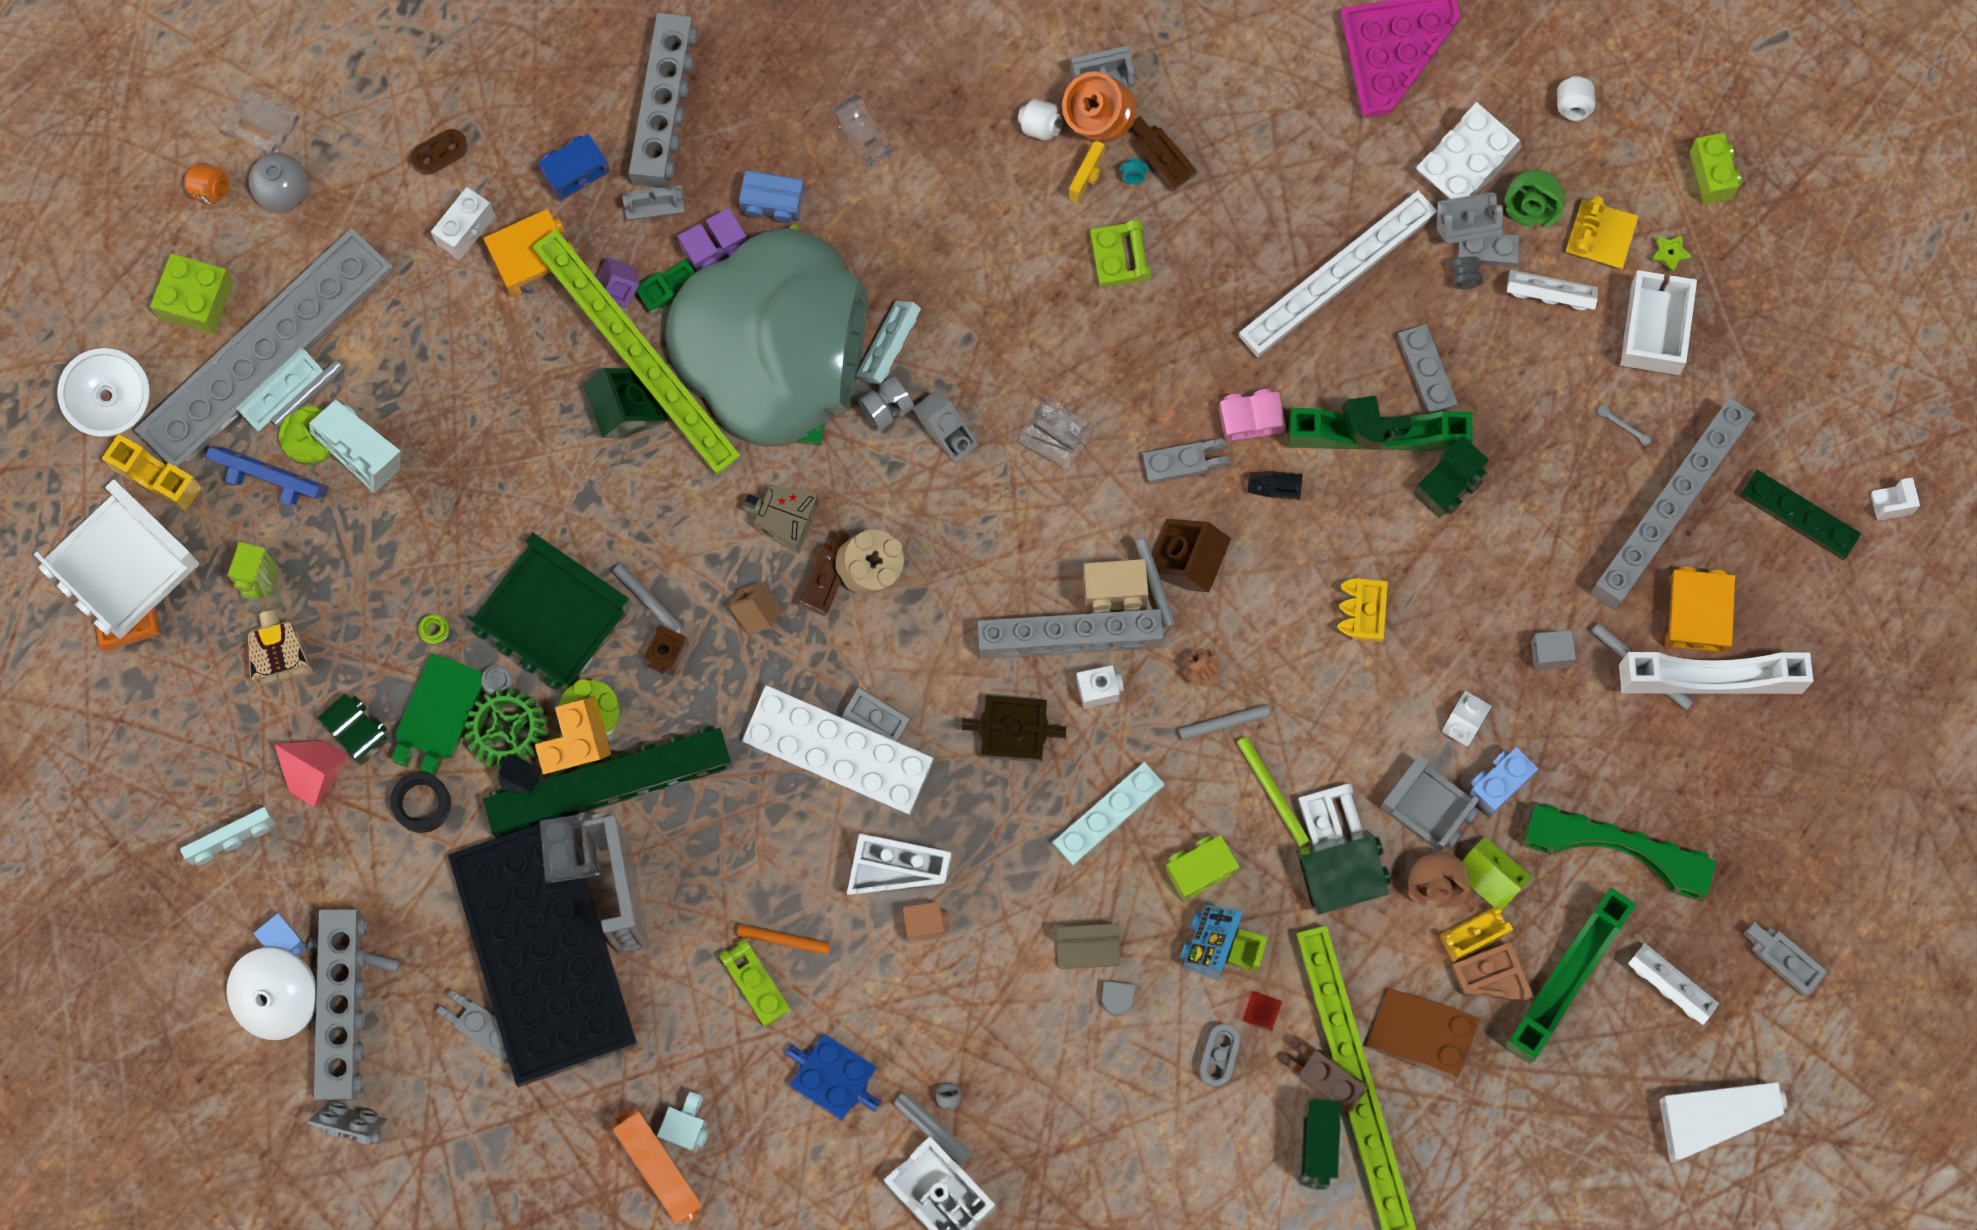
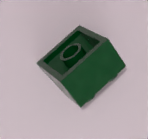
M603 368L583 385L602 438H625L668 421L663 408L630 368Z

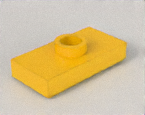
M1099 141L1093 142L1069 187V201L1079 205L1089 184L1094 185L1101 172V169L1098 167L1104 158L1105 144Z

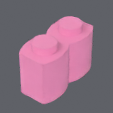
M1262 389L1254 392V396L1251 397L1231 394L1226 396L1223 401H1220L1219 413L1225 442L1242 441L1254 437H1266L1284 433L1286 423L1279 392Z

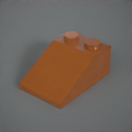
M1388 988L1366 1047L1455 1082L1460 1076L1481 1018L1447 1005Z

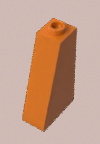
M637 1104L611 1120L610 1124L613 1132L674 1223L677 1224L682 1221L686 1224L700 1214L698 1209L702 1207L701 1201Z

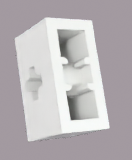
M466 187L432 229L431 234L437 246L458 260H461L493 220L495 213L489 201Z

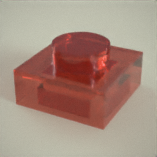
M1252 991L1242 1022L1272 1032L1282 1001Z

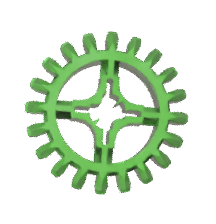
M509 688L506 696H504L501 689H497L496 698H492L489 693H485L484 696L487 700L485 704L478 700L475 702L479 709L478 712L473 710L468 712L469 717L474 721L465 722L464 726L466 729L471 730L465 734V739L472 742L468 748L471 752H477L476 759L479 762L486 759V765L489 768L497 762V768L500 770L509 754L527 761L525 757L528 754L532 758H537L538 754L534 747L535 744L543 742L538 738L548 736L547 730L541 728L547 725L548 722L545 717H540L544 710L541 706L535 707L537 703L535 698L531 697L526 700L527 695L524 691L518 693L515 698L514 689ZM516 708L525 713L506 716L500 709ZM493 715L494 723L490 729L486 730L487 734L483 735L485 722ZM500 719H502L504 723L507 724L511 729V732L509 733L513 738L512 740H510L508 735L505 734L501 729L503 725L500 722ZM530 723L528 736L520 745L518 740L519 734L526 728V724ZM492 743L494 745L507 743L512 750L496 751L488 746Z

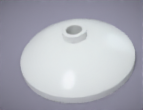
M98 348L78 355L65 367L58 383L57 395L63 415L76 429L94 437H113L129 431L142 419L149 404L150 387L144 370L131 356L115 349ZM111 392L112 398L109 401H103V393Z
M263 947L253 950L243 956L230 972L227 981V1000L230 1010L237 1022L246 1031L257 1037L267 1040L289 1038L303 1030L311 1021L316 1011L317 984L307 964L288 950L278 947ZM261 994L266 996L267 1003L261 1001Z

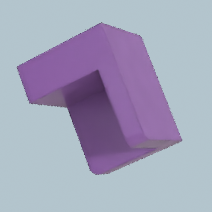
M607 257L596 276L597 280L615 302L627 308L639 286L634 267Z

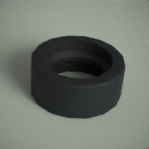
M425 772L410 773L401 778L393 787L390 796V809L395 819L407 830L416 833L431 832L441 827L448 818L451 810V796L443 782L434 775ZM418 785L429 786L438 795L439 804L436 812L425 820L412 819L406 815L403 809L405 794L409 789Z

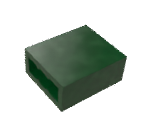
M1368 830L1296 850L1310 905L1317 915L1389 895L1387 885L1391 884L1390 875L1387 867H1382L1379 855H1383L1382 844L1379 837H1374Z

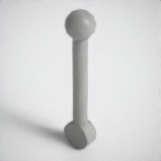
M1601 405L1598 408L1597 415L1600 418L1607 417L1639 438L1642 445L1651 444L1652 438L1649 434L1640 433L1610 413L1608 406Z

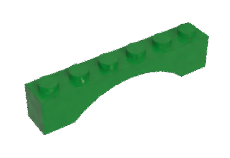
M1321 408L1290 409L1288 417V448L1367 449L1357 444L1350 437L1345 426L1343 414ZM1439 411L1411 416L1412 428L1405 434V437L1398 440H1387V437H1384L1385 443L1377 450L1447 451L1462 435L1472 443V412Z
M1550 804L1535 805L1530 813L1521 844L1523 847L1549 855L1577 847H1603L1618 850L1648 866L1663 880L1672 893L1698 901L1704 900L1708 895L1717 861L1710 859L1709 854L1705 852L1691 850L1690 853L1680 850L1679 845L1670 841L1654 842L1648 840L1649 836L1641 832L1632 831L1628 834L1619 831V827L1611 823L1601 822L1599 825L1590 822L1587 816L1579 813H1571L1570 815L1558 812L1559 808Z
M1612 887L1604 893L1504 1045L1505 1048L1529 1064L1536 1060L1577 993L1637 905L1635 902Z

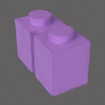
M730 208L706 220L709 226L708 231L718 248H715L701 223L678 235L680 247L695 272L710 264L719 262L723 258L727 259L739 246L747 241L744 231Z

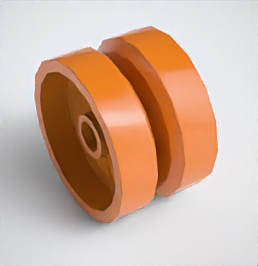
M1087 72L1075 78L1066 88L1062 100V112L1067 124L1075 132L1101 143L1112 142L1124 136L1133 125L1136 116V100L1131 90L1119 80L1101 72Z

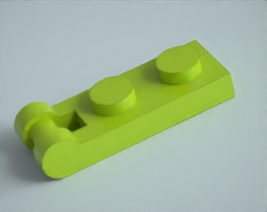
M742 938L736 942L738 944L736 947L728 952L725 949L718 955L764 1027L767 1028L790 1013L791 1009L747 940ZM745 955L749 963L738 969L734 962Z

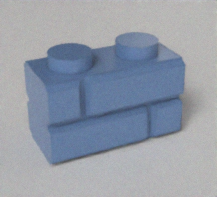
M746 170L739 198L741 212H745V215L751 218H761L762 215L772 216L774 220L781 223H790L791 220L798 221L805 194L804 180Z

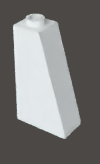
M1779 1082L1668 1095L1661 1098L1660 1106L1670 1163L1678 1162L1784 1115L1783 1109L1787 1108V1099L1784 1090H1780Z

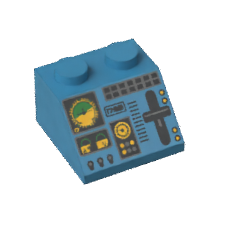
M1205 905L1203 913L1197 911L1191 929L1196 931L1193 941L1186 940L1180 958L1185 959L1183 968L1219 981L1243 912Z

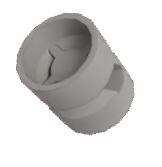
M894 376L880 384L878 392L871 390L858 399L861 409L877 431H881L893 423L894 416L900 418L913 410L912 408L914 407L908 393Z

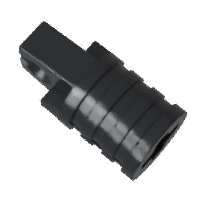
M1277 471L1250 472L1248 493L1270 498L1300 500L1303 473L1296 474L1293 472Z

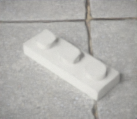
M1510 270L1507 292L1512 293L1515 297H1533L1541 299L1548 304L1564 303L1578 310H1586L1588 308L1595 310L1598 300V287Z
M1646 943L1641 946L1628 963L1640 977L1651 982L1659 989L1663 996L1673 1000L1684 1009L1690 1018L1696 1019L1702 1025L1711 1017L1719 1005L1716 1000Z

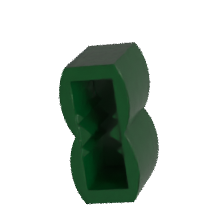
M344 693L317 718L362 766L389 741L384 735L388 730L376 717L370 720L364 714L367 707L358 697L354 696L350 699Z

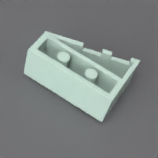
M334 400L309 423L310 434L373 494L400 471L401 451L357 417L353 409L347 404L342 405L337 400Z

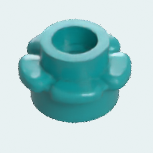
M1130 158L1120 166V171L1126 183L1135 185L1145 181L1146 172L1149 171V167L1141 159Z

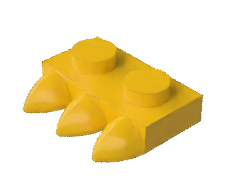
M1353 578L1343 582L1340 588L1355 598L1343 601L1338 607L1344 613L1354 618L1340 622L1337 628L1342 633L1351 636L1352 640L1383 643L1388 581Z

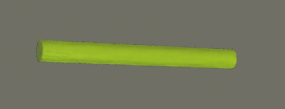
M1246 736L1237 742L1238 746L1300 848L1310 842L1308 836L1249 738Z

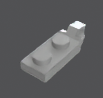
M1754 922L1743 933L1755 945L1752 950L1758 954L1757 956L1805 997L1809 996L1828 973L1780 931L1776 932L1769 928L1766 932Z

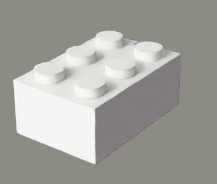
M1637 270L1631 283L1620 366L1680 375L1687 361L1697 280L1670 275L1664 291H1658L1664 280V274Z

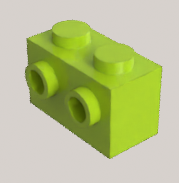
M1725 133L1696 138L1689 153L1703 205L1733 200L1739 186H1741V175L1739 170L1735 169L1733 165L1734 149L1732 143L1727 142Z

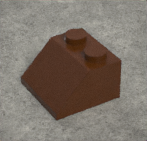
M1166 519L1152 553L1160 580L1188 591L1209 593L1231 538L1210 522Z

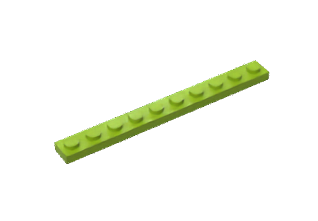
M554 229L533 245V250L717 476L739 460L741 456L558 230Z
M1327 925L1296 933L1331 1058L1369 1086L1352 1113H1348L1381 1229L1416 1230Z

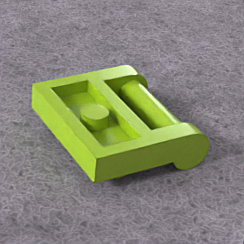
M1141 220L1090 229L1099 288L1142 282L1152 278L1151 268L1147 267L1141 234L1144 228ZM1130 236L1136 269L1127 271L1122 237Z

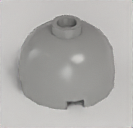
M273 153L260 158L253 165L249 174V188L255 201L265 211L279 214L292 211V207L297 206L299 202L302 204L306 200L310 190L309 177L302 164L287 154Z

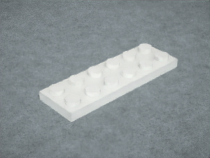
M765 685L742 740L744 743L909 815L913 811L935 759L933 756L769 685Z

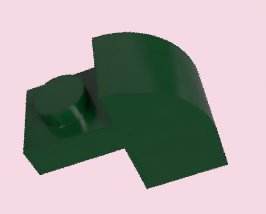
M1377 395L1347 399L1342 406L1348 434L1357 444L1367 449H1380L1385 443L1384 437H1387V440L1402 439L1412 428L1410 415L1381 419Z

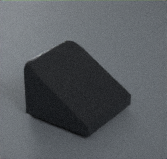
M509 754L498 771L497 778L502 791L530 794L542 774V770L515 755Z

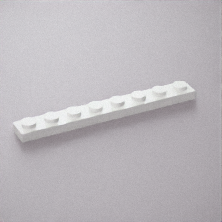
M1419 190L1416 191L1241 330L1239 337L1257 357H1260L1437 215V210Z

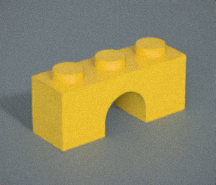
M120 434L117 435L102 457L111 470L184 512L187 511L202 489L193 476L169 462L167 465L160 462L146 452L143 447Z

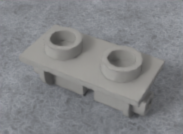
M682 185L623 192V205L627 221L685 213Z

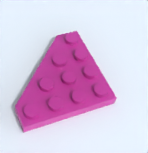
M1388 0L1341 8L1340 16L1362 118L1387 115L1393 112L1459 22L1461 16L1457 0Z

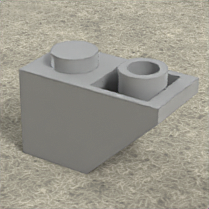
M936 390L912 408L925 430L954 463H957L978 446L951 400Z

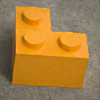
M592 696L555 707L563 736L535 744L543 774L610 756L611 751L596 697Z

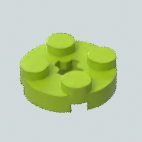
M580 679L576 681L574 685L564 692L559 706L595 696L606 736L610 735L620 720L619 701L615 693L608 685L597 680Z

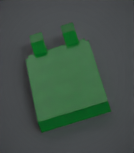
M434 653L430 654L395 733L396 741L399 742L392 757L395 764L407 768L416 748L427 753L420 770L436 777L443 759H453L466 730L465 722L471 719L468 712L470 710L474 711L476 707L475 702L479 700L482 694L481 677L484 672Z

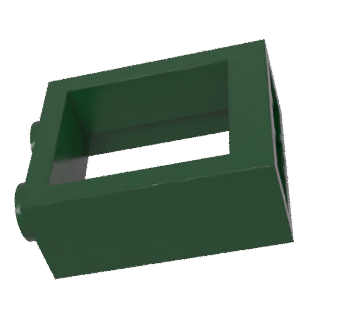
M1309 1099L1304 1106L1301 1183H1308V1189L1327 1190V1187L1333 1185L1338 1179L1341 1101Z

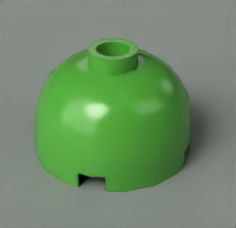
M1526 170L1517 175L1507 189L1504 203L1507 205L1506 211L1511 218L1522 225L1533 227L1534 222L1537 224L1543 223V227H1548L1556 223L1562 215L1565 191L1560 180L1553 174L1545 170Z

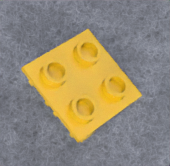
M1593 196L1592 200L1589 201L1582 199L1566 253L1623 269L1639 216L1605 206L1603 203L1604 199L1600 196Z

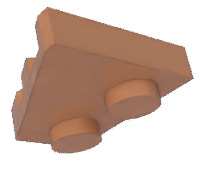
M1511 942L1459 961L1451 966L1463 995L1518 1001H1531L1534 999Z

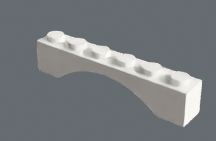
M1628 652L1619 664L1622 693L1803 694L1813 683L1810 653H1775L1747 659L1711 661L1678 658L1660 652Z

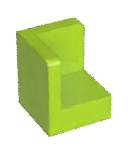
M1238 928L1227 964L1257 973L1268 937Z

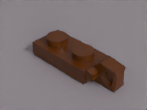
M1141 116L1134 120L1130 129L1137 137L1134 139L1137 149L1172 191H1175L1196 175L1197 171L1161 127L1158 128L1156 125H1153L1150 128Z
M838 531V533H834L830 544L823 543L797 604L823 616L828 614L842 580L835 566L836 555L840 546L849 539V535Z

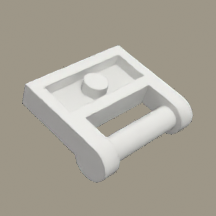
M1351 784L1299 797L1298 802L1312 846L1344 837L1332 802L1333 799H1340L1351 834L1363 831L1352 798L1354 792Z

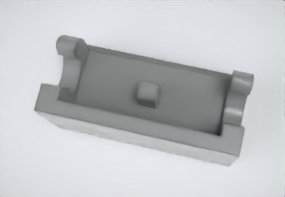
M1128 45L1071 58L1073 80L1083 73L1097 71L1119 80L1128 88L1135 86L1133 77L1135 74Z
M1494 192L1438 201L1436 230L1447 244L1502 235V205L1496 206L1497 197Z

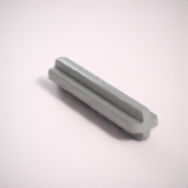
M903 1092L895 1100V1106L928 1137L930 1136L959 1165H963L969 1160L972 1155L971 1151L910 1095Z

